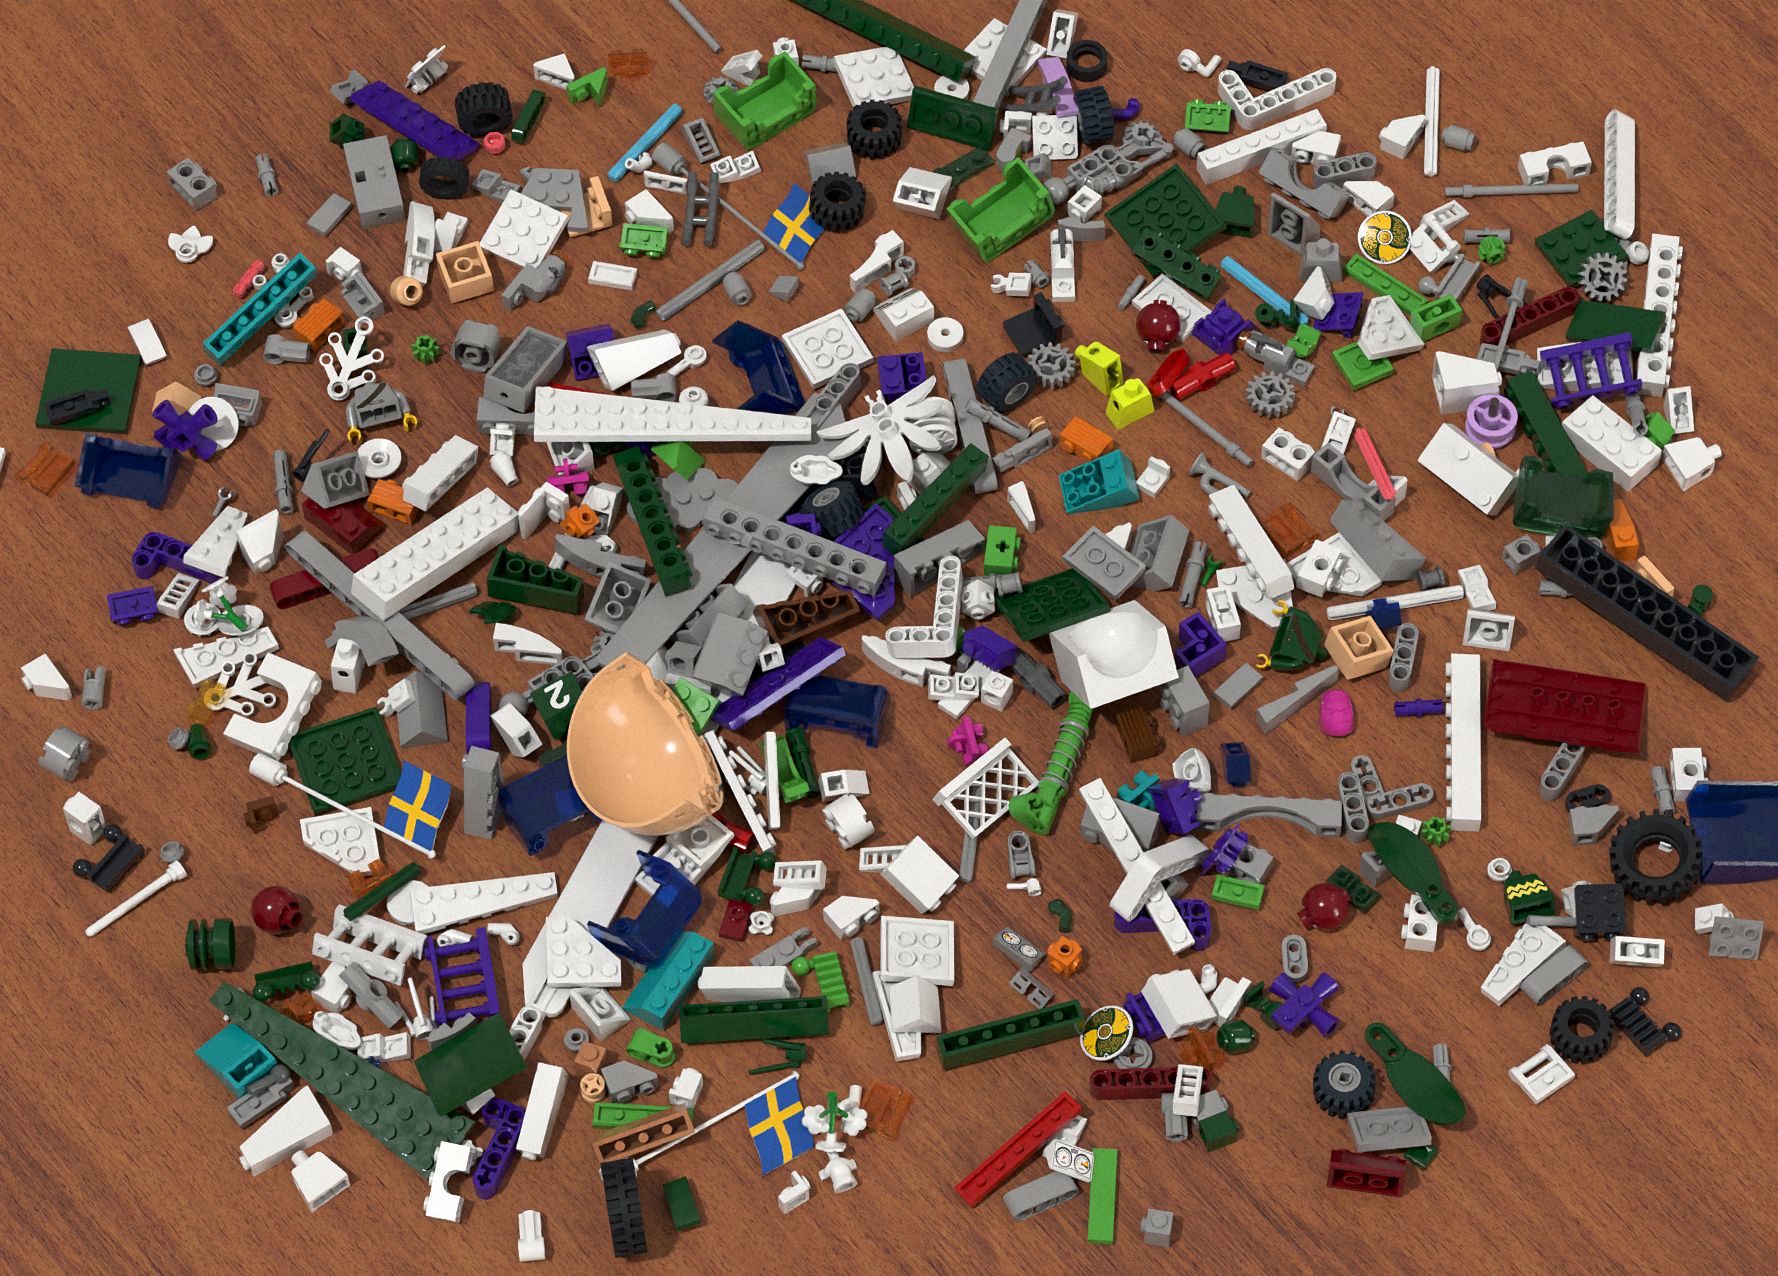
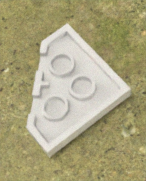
M1391 296L1372 298L1368 305L1357 343L1368 360L1420 351L1424 346L1423 341Z
M1340 533L1323 541L1342 549L1341 559H1343V564L1340 571L1334 573V582L1329 591L1363 597L1382 585V581ZM1310 550L1286 563L1292 573L1295 584L1297 583V575Z
M1246 565L1216 570L1218 587L1229 585L1234 603L1252 617H1256L1270 629L1278 630L1282 617L1274 616L1272 609L1283 610L1282 607L1276 605L1278 600H1283L1288 608L1293 607L1291 591L1268 599L1264 591L1260 592L1255 582L1256 579L1249 576Z
M371 807L352 810L373 821ZM346 812L300 819L305 846L358 878L382 874L375 827Z
M546 917L547 987L621 986V960L571 917Z

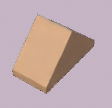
M175 381L157 391L152 412L161 402L169 400L178 414L181 415L185 411H189L191 406L202 399V397Z

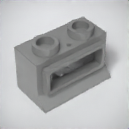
M215 383L213 397L224 399L234 408L240 426L255 427L262 407L260 391Z

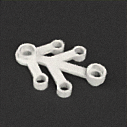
M281 253L276 254L272 259L273 270L278 273L290 262L289 258ZM256 275L253 278V285L257 290H260L267 283L263 275ZM304 287L299 292L300 297L291 306L288 302L275 314V321L280 327L285 329L293 327L294 322L298 318L297 312L314 297L310 287Z
M360 317L356 320L355 329L357 334L348 356L342 346L341 335L333 332L328 336V342L333 346L342 366L339 377L333 367L334 361L330 354L324 353L319 358L320 364L325 367L330 379L327 387L328 394L336 401L346 399L350 394V389L367 382H374L376 379L375 373L372 370H365L361 376L348 380L352 371L371 363L379 364L384 360V354L380 349H374L371 354L357 359L365 337L370 335L374 328L373 322L368 317ZM364 323L369 325V328L366 331H362L360 329L361 325ZM338 336V343H332L331 338ZM374 353H380L381 358L379 360L373 359ZM329 357L331 361L329 364H324L322 359ZM367 373L372 374V380L366 381L364 379ZM342 386V393H336L335 388Z
M247 652L243 655V666L235 685L226 690L229 677L235 673V665L231 661L222 663V673L216 687L209 689L204 695V703L208 709L219 711L227 708L240 713L245 718L251 717L254 714L253 704L250 702L240 704L230 699L237 695L260 703L267 709L275 706L276 698L274 694H262L252 690L266 684L260 676L247 680L252 667L257 664L255 653ZM253 657L254 661L252 663L246 662V658ZM226 666L233 668L230 672L224 671ZM214 695H218L220 700L214 702L211 698ZM266 698H272L273 702L271 704H267L264 702V700ZM244 707L251 708L249 713H244L242 710Z

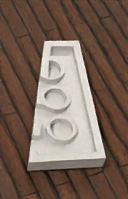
M227 506L185 553L183 563L221 577H226L227 568L230 566L233 553L238 546L236 531L246 526L248 513Z
M265 627L247 634L238 635V637L229 639L223 637L216 639L217 642L204 645L202 642L194 644L192 648L183 650L182 648L173 649L193 688L196 689L219 678L222 673L221 665L223 662H233L236 670L243 666V655L245 653L253 652L256 654L257 659L266 656L267 653L278 650L279 646L270 629ZM253 657L246 658V662L248 663L254 661ZM226 666L224 671L230 672L233 668Z
M874 971L872 978L896 1062L920 1058L921 1033L892 1032L889 987L900 982L880 981V971Z

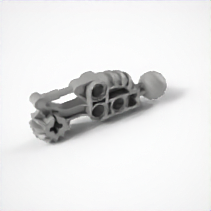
M1140 119L1138 124L1131 122L1130 127H1126L1122 146L1118 148L1111 145L1100 147L1067 167L1065 178H1049L1044 182L1043 186L1050 193L1053 205L1062 204L1067 199L1070 189L1073 188L1078 192L1084 185L1099 195H1102L1105 191L1109 193L1113 189H1123L1131 181L1141 176L1142 170L1149 165L1155 164L1163 158H1170L1173 153V146L1162 140V135L1158 131L1157 125L1151 126L1150 120L1147 123H1143ZM1153 154L1142 163L1130 161L1138 155Z
M601 630L599 637L595 636L593 639L592 655L581 660L575 656L565 658L527 681L528 690L521 694L513 691L506 693L500 700L499 709L511 703L525 717L529 705L534 703L530 692L570 670L577 671L573 673L581 688L586 687L596 675V672L603 669L598 664L597 656L614 634L610 632L605 633Z

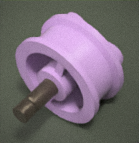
M1487 394L1473 400L1468 407L1465 423L1466 434L1479 445L1488 442L1493 449H1499L1507 445L1515 435L1518 419L1517 410L1511 401L1500 395Z

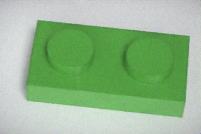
M1217 874L1211 900L1259 910L1264 885Z

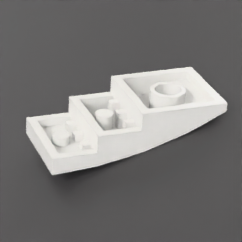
M1576 343L1537 348V360L1540 361V351ZM1627 350V356L1633 377L1632 350ZM1615 351L1606 353L1604 359L1610 384L1623 383L1624 379L1618 354ZM1592 356L1583 358L1582 366L1588 390L1602 387L1595 358ZM1570 361L1562 362L1559 368L1564 390L1579 391L1573 363H1570ZM1541 366L1538 375V382L1541 388L1555 390L1550 368Z
M711 815L695 827L679 833L669 834L666 837L667 842L650 858L651 863L635 878V883L667 910L671 911L712 866L734 837V833Z

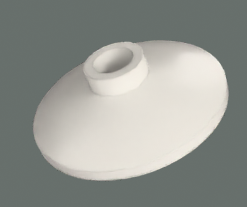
M372 439L365 442L358 449L363 472L367 477L384 478L393 474L400 466L401 452L398 446L390 440Z
M252 605L232 607L233 612L248 625L247 629L241 632L234 624L225 619H218L217 626L222 633L227 635L247 634L256 630L264 620L263 612L258 607Z

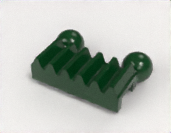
M734 847L718 888V896L742 902L745 899L752 906L761 904L764 900L762 889L756 886L749 889L746 888H748V883L751 880V874H753L756 864L762 870L770 871L775 868L776 856L771 852H763L759 855L755 851L751 855L738 853V848Z
M312 961L254 974L256 985L253 988V996L258 1001H267L271 995L275 996L276 989H279L284 994L286 987L294 991L295 985H299L301 989L305 988L312 991L319 987L321 982L320 976L314 972Z

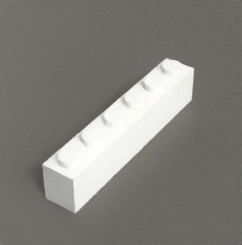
M1315 109L1199 152L1197 155V171L1206 185L1262 165L1271 149H1280L1288 155L1291 154L1294 142L1319 130L1326 132L1327 124L1319 111Z
M1235 485L1210 494L1211 505H1208L1212 518H1217L1218 526L1222 533L1226 532L1230 546L1237 549L1236 553L1240 562L1246 563L1249 576L1255 577L1258 590L1260 592L1264 591L1268 599L1293 590L1292 573Z

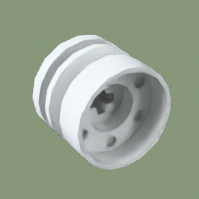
M925 397L918 404L942 399L945 406L929 418L920 420L907 419V422L924 429L934 436L941 445V449L938 451H928L916 446L909 440L911 449L917 454H944L956 446L957 434L954 424V407L947 399Z

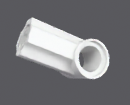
M527 1210L518 1214L520 1262L545 1260L540 1212Z

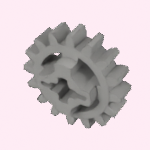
M1595 253L1594 259L1592 257L1586 258L1588 264L1583 263L1580 265L1584 271L1577 274L1582 276V280L1578 281V284H1584L1585 287L1581 291L1582 293L1589 291V299L1594 298L1596 295V301H1602L1603 296L1605 301H1610L1611 295L1613 297L1619 296L1617 290L1625 289L1621 283L1628 280L1623 278L1622 275L1627 270H1621L1622 261L1615 262L1617 259L1616 255H1612L1609 259V253H1603L1602 258L1600 253ZM1599 262H1606L1610 266L1604 268ZM1600 273H1605V274H1606V275L1604 276V280H1605V281H1600V280H1599V278H1601V274H1600ZM1601 286L1606 292H1599L1595 288Z
M1049 342L1048 347L1040 344V350L1033 348L1032 355H1028L1027 363L1037 373V383L1041 382L1042 388L1047 384L1050 385L1051 389L1054 388V384H1058L1061 388L1063 387V381L1069 383L1070 376L1074 377L1076 361H1074L1073 353L1068 354V347L1062 350L1061 344L1058 343L1056 347H1053L1052 343Z
M1271 371L1270 375L1267 376L1265 372H1262L1261 378L1255 375L1253 382H1248L1245 396L1247 397L1246 403L1251 404V411L1258 409L1259 416L1267 413V418H1270L1271 414L1279 417L1280 411L1286 414L1288 408L1293 407L1295 386L1290 385L1289 378L1283 380L1282 373L1274 376V371Z

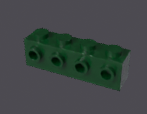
M1145 228L1131 250L1132 256L1208 302L1222 280V275L1219 274L1220 270L1211 264L1206 266L1201 263V258L1192 252L1189 254L1181 250L1182 246L1172 240L1169 243L1164 240L1163 235L1155 229L1150 231Z

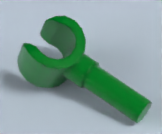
M1213 554L1208 557L1207 571L1200 583L1201 586L1205 587L1211 575L1216 573V570H1220L1222 558H1220L1219 562L1214 563L1212 562Z

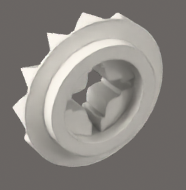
M206 603L207 610L221 614L216 606ZM196 605L189 608L186 612L184 623L191 634L194 633L201 637V635L210 636L213 631H218V618H213V620L207 619L208 623H204L200 628H196L194 620Z

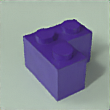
M1199 611L1179 623L1178 638L1184 643V646L1177 649L1174 654L1177 670L1189 666L1194 677H1197L1226 659L1227 644Z

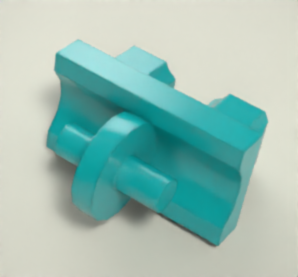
M1142 770L1133 779V783L1138 787L1132 790L1127 784H1124L1117 790V796L1122 801L1142 808L1147 807L1149 810L1154 811L1156 808L1148 788L1158 784L1157 782L1160 780V777L1156 774L1150 776Z

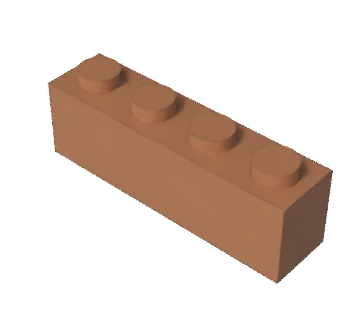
M682 1103L591 1137L592 1145L600 1164L628 1157L695 1133L686 1103Z

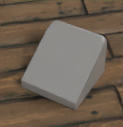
M1045 153L1025 159V165L1037 179L1052 178V161Z
M779 276L769 290V294L789 302L799 287V278L796 276Z

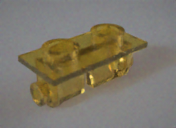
M211 678L210 681L205 680L198 690L201 695L197 701L192 700L185 710L188 713L186 719H190L192 716L195 718L193 723L206 724V721L213 712V709L208 707L207 703L210 702L217 706L226 693L224 691L226 687L219 682L215 686L213 684L214 678Z

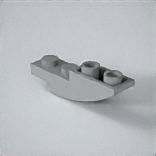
M556 534L554 550L569 563L589 574L601 578L609 561L642 576L644 574L645 559H641L638 556L619 555L613 551L603 552L601 551L602 543L596 542L593 539L584 540L567 534Z

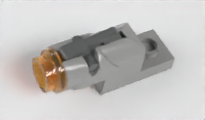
M555 250L536 268L526 264L503 292V308L511 312L516 305L521 303L523 296L532 301L539 302L547 293H554L566 273L565 270L569 263L568 257L563 252Z
M1243 330L1238 338L1237 347L1241 348V351L1248 353L1249 356L1264 362L1263 370L1269 373L1274 371V375L1277 376L1282 373V378H1289L1291 382L1305 387L1314 372L1315 365L1294 357L1295 348L1278 342L1268 335L1254 330Z

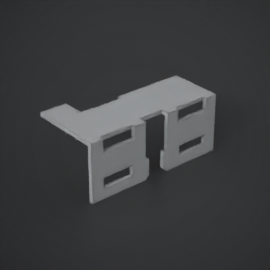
M1024 966L1017 972L1009 984L1020 994H1024L1032 982L1037 988L1032 994H1029L1027 999L1038 1009H1042L1054 993L1029 973L1030 970ZM1014 982H1016L1017 984H1019L1022 988H1021V989L1018 988V987L1014 984ZM1041 990L1045 995H1047V997L1045 998L1038 991ZM1033 998H1035L1036 1000H1038L1041 1004H1040V1005L1037 1004V1003L1033 1000Z

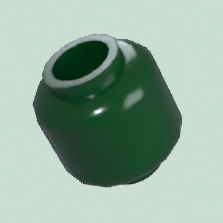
M410 138L396 139L390 146L394 168L399 169L400 172H410L412 168L418 165V145L412 142Z
M1244 1020L1225 1022L1216 1033L1217 1044L1229 1054L1246 1052L1251 1048L1252 1042L1255 1040V1033L1253 1028L1249 1027Z

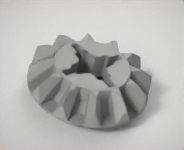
M722 75L717 79L712 77L711 81L705 84L703 89L704 97L710 104L714 105L713 92L721 86H730L735 94L738 91L737 83L733 82L730 77L727 79L723 78Z
M1131 1037L1127 1047L1113 1058L1115 1066L1120 1069L1150 1067L1152 1050L1142 1039ZM1131 1049H1134L1135 1056L1137 1057L1134 1063H1131L1128 1057Z

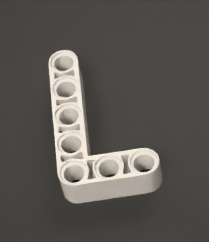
M1324 68L1253 98L1239 76L1232 70H1225L1219 75L1218 94L1223 102L1231 106V113L1243 129L1253 130L1333 95L1336 85V73L1332 69Z
M947 556L940 562L933 626L890 628L885 635L890 656L894 658L949 657L955 653L963 586L961 562L958 557Z
M1188 835L1144 852L1135 861L1109 904L1110 908L1127 922L1132 921L1138 915L1159 881L1199 866L1210 853V849L1193 835Z

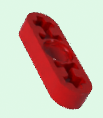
M1184 349L1171 353L1149 380L1147 387L1152 396H1159L1168 391L1189 364L1190 359Z

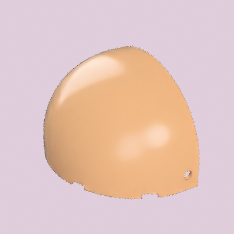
M625 652L600 670L585 687L576 703L567 737L569 772L582 801L596 816L625 831L642 835L679 833L702 823L721 808L723 792L719 791L718 788L722 783L721 777L703 735L698 737L692 725L694 720L684 705L661 678L656 680L653 677L650 667L628 652Z

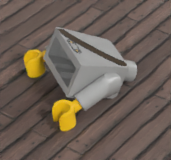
M367 382L364 387L357 388L355 390V398H352L346 407L347 425L350 428L347 436L350 444L353 445L352 438L355 436L359 437L360 444L363 442L362 435L357 430L358 426L359 428H364L400 419L402 415L404 416L403 428L406 432L409 431L407 423H413L415 429H417V419L415 416L410 415L411 409L405 395L394 388H390L386 382L378 384Z

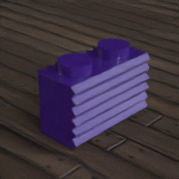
M981 625V627L979 626L965 632L961 650L966 655L968 654L969 657L972 656L976 661L979 660L980 663H983V665L989 667L990 670L993 669L995 672L1015 663L1018 647L984 625Z

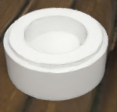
M1639 241L1633 242L1626 249L1628 259L1633 264L1641 265L1649 258L1648 248Z

